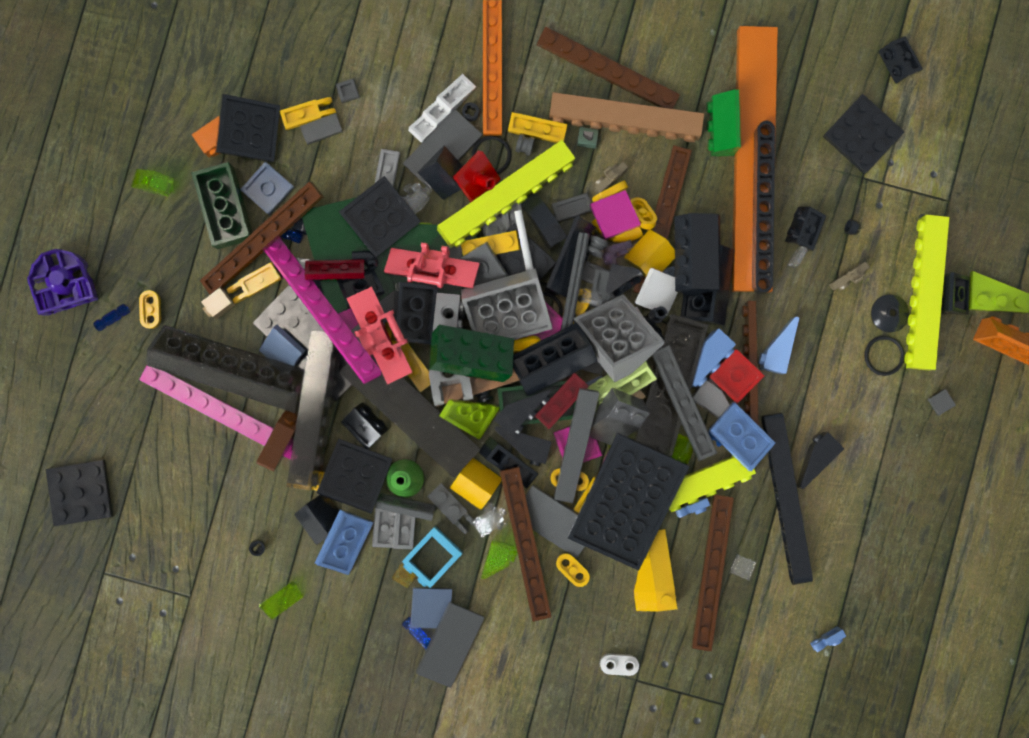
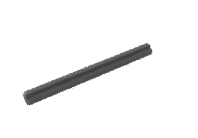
M579 232L561 330L573 325L590 236L588 233Z

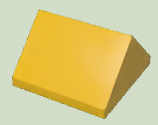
M649 229L624 258L633 267L639 269L643 276L647 277L650 268L663 272L675 259V250L666 238Z
M471 457L450 489L481 510L502 480L495 472Z

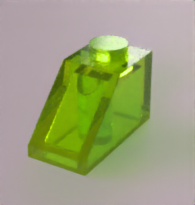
M136 169L131 187L159 196L169 197L173 190L174 178L153 170Z
M492 539L481 575L482 579L494 575L507 568L510 562H514L517 551H514V545Z

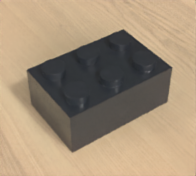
M405 282L395 284L393 315L404 339L407 338L408 343L431 344L436 295L438 293L437 286ZM391 331V341L397 342L393 332Z

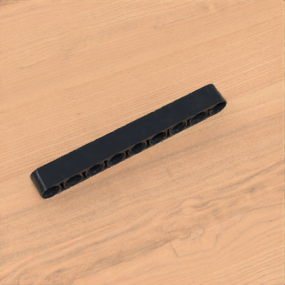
M770 121L761 122L754 131L752 289L757 294H764L773 287L775 126ZM760 129H767L769 134L763 135ZM760 147L767 148L768 154L761 153ZM760 166L767 167L768 173H762ZM760 185H765L768 188V192L763 193L760 190ZM765 204L768 209L767 212H762L759 205ZM759 223H765L767 231H762L759 228ZM759 242L766 243V251L759 248ZM759 261H764L767 264L766 270L760 269ZM759 280L766 282V289L759 287Z
M782 412L762 415L763 431L775 442L767 454L790 581L792 585L813 582L785 419Z

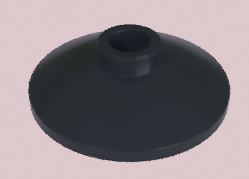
M884 295L878 298L872 305L871 319L874 325L884 332L899 331L908 322V305L899 296ZM891 309L895 311L894 316L890 315Z

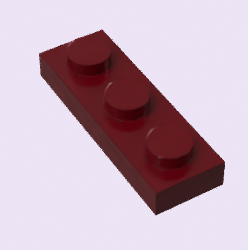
M364 259L305 261V280L364 278Z
M574 373L535 417L550 429L577 400L579 387L587 389L589 385Z

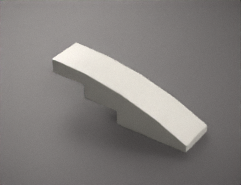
M462 74L437 96L436 101L423 111L422 116L409 127L408 131L423 143L448 115L468 98L476 89V86Z

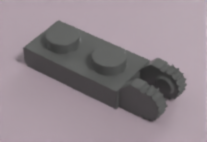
M443 483L427 496L464 534L468 530L459 521L463 515L471 525L475 526L477 524L467 512L468 510Z

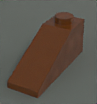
M285 409L256 464L273 472L275 471L300 432L303 416Z

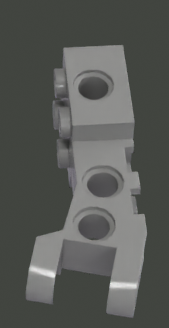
M437 293L433 331L439 324L463 329L461 319H465V308L460 295ZM429 370L434 406L444 404L442 387L461 383L464 401L473 399L469 377L454 374L452 377L446 378L444 376L445 372Z

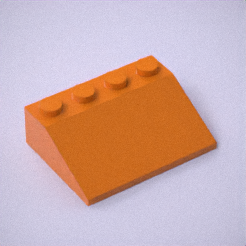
M991 316L981 320L973 340L1029 365L1028 332L1023 333L1019 331L1017 326L1011 324L1005 325L997 317Z

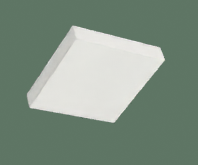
M650 268L635 303L651 310L660 306L665 307L667 316L678 293L675 291V277Z

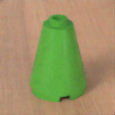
M403 459L396 461L389 467L386 475V484L389 490L394 495L402 498L416 495L424 483V473L421 467L412 460ZM400 477L404 478V483H401Z

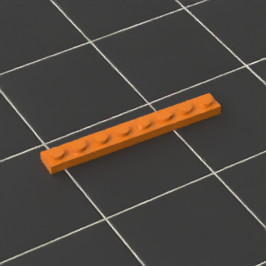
M483 0V136H502V0Z

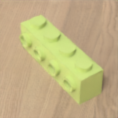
M646 360L632 374L616 382L607 374L591 384L587 389L599 391L597 410L611 388L632 395L657 378Z

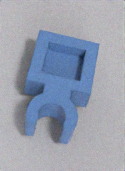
M703 497L698 502L690 505L686 504V506L681 507V509L675 512L679 518L694 512L700 514L706 511V507L710 506L708 499Z
M837 626L810 644L816 652H819L827 645L836 646L840 644L846 635Z

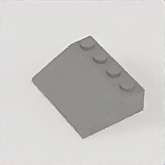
M536 268L475 285L474 288L461 289L462 302L472 331L514 338L515 340L553 329Z
M624 294L574 318V324L578 323L592 345L598 362L614 382L632 374L664 345V340Z

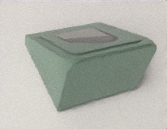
M580 127L577 146L596 149L598 129Z

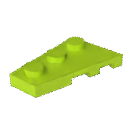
M970 272L969 310L1029 313V293L977 272Z
M449 399L439 416L480 440L500 407L495 404Z

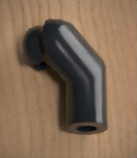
M352 251V260L364 259V263L369 269L374 270L377 268L378 260L370 251Z

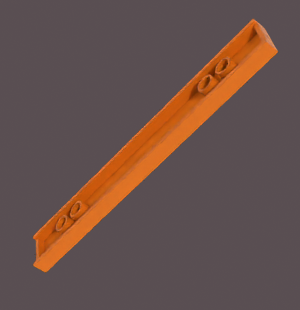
M739 26L737 30L736 89H739L741 147L734 155L733 249L735 253L732 268V292H754L752 289L754 131L761 122L770 121L775 126L776 136L778 27ZM760 129L763 135L769 134L767 129ZM760 147L761 153L768 154L767 148ZM760 166V171L767 174V167ZM760 185V190L763 193H767L768 188L765 185ZM765 204L759 205L762 212H767L768 209ZM759 223V228L762 231H767L766 224ZM759 242V248L766 251V243ZM759 261L760 269L766 270L767 264L764 261ZM759 280V287L766 289V282Z

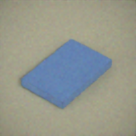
M735 402L726 409L708 430L748 471H752L775 444Z
M339 510L315 563L318 566L349 575L374 522Z

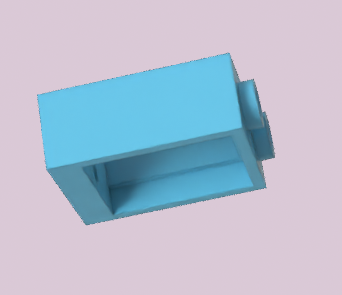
M434 526L403 559V567L410 574H416L418 576L417 580L422 586L431 588L462 555L463 551L441 530ZM431 537L437 540L453 556L432 579L428 578L410 560Z

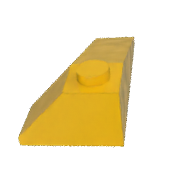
M660 529L637 572L634 587L636 611L658 612L677 609L665 529Z

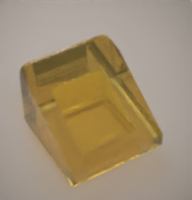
M401 564L392 576V579L409 588L416 574H410Z

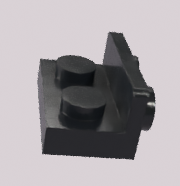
M906 36L890 42L879 50V54L896 84L923 70Z
M810 206L798 207L794 213L785 242L795 243L808 251H814L826 215Z
M364 403L353 408L341 421L366 449H369L388 431L384 422L378 419L370 407Z

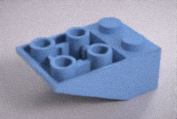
M719 328L712 331L699 345L688 382L689 388H697L703 385L707 380L705 376L708 373H714L721 366L719 362L725 358L727 359L734 352L732 348L736 344Z

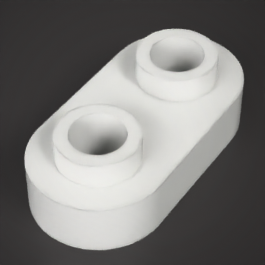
M608 653L602 656L600 667L606 674L631 676L637 673L639 663L633 655ZM613 662L614 665L613 667L608 668L607 663ZM628 663L633 664V667L631 669L626 668V665Z

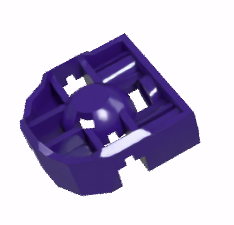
M53 249L41 253L31 265L27 280L38 315L48 316L99 300L93 279L89 272H87L88 263L80 255L69 251ZM51 254L57 255L59 265H54ZM81 270L83 276L75 279L73 273ZM65 279H68L69 284L65 287L63 283ZM45 281L48 288L37 291L34 287L35 283ZM71 294L74 295V297H69V298H65V299H62V300H60V298H59V295H62V296H67V295H71Z

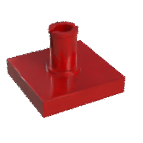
M479 150L453 176L470 202L488 190H492L501 179L485 154Z
M735 349L709 377L731 399L738 403L764 375Z

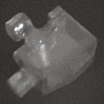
M415 183L414 185L407 184L403 188L407 195L401 197L416 214L425 207L430 199L428 194L432 191L428 186L424 189L421 188L420 183Z
M491 501L484 505V512L472 521L482 538L494 529L500 531L507 526L502 518L506 515V511L504 508L497 511Z

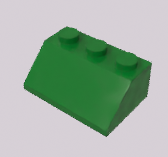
M739 89L712 95L709 102H707L706 110L707 113H710V120L707 121V132H710L707 147L708 151H711V156H734L741 147Z

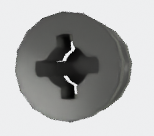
M520 133L515 152H524L527 156H530L535 137L528 138Z
M591 236L587 253L602 258L604 255L603 250L607 248L609 243L599 237Z

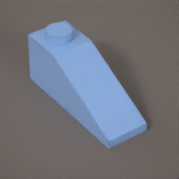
M799 317L791 318L764 352L760 354L758 364H761V370L786 374Z

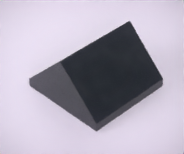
M443 146L417 173L442 200L461 190L453 176L463 165Z
M612 264L606 292L611 299H614L645 280V278L637 268Z
M369 268L364 270V278L337 280L347 308H350V305L346 298L370 287L373 288L376 297L385 294L375 270Z
M955 272L944 274L941 314L969 315L971 277Z
M319 495L304 505L294 515L314 543L318 545L327 538L339 509L332 499Z

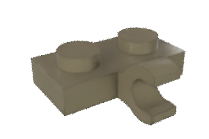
M622 162L620 165L616 163L612 168L608 166L603 171L606 178L602 176L595 182L594 192L599 194L608 189L627 171L628 167Z
M865 261L828 285L832 291L838 288L841 291L850 285V280L855 284L863 280V276L866 275L864 271L870 267Z

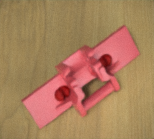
M422 242V252L391 248L384 273L407 277L409 283H413V281L437 285L438 288H443L444 284L474 288L480 263L449 258L450 252L447 246H442L441 251L429 250L428 243Z
M372 287L346 298L361 328L354 333L367 353L374 355L386 383H392L411 374L412 370L400 347L408 343V340L403 337L394 318V311L391 310L384 313ZM383 318L387 319L397 343H392L382 322Z

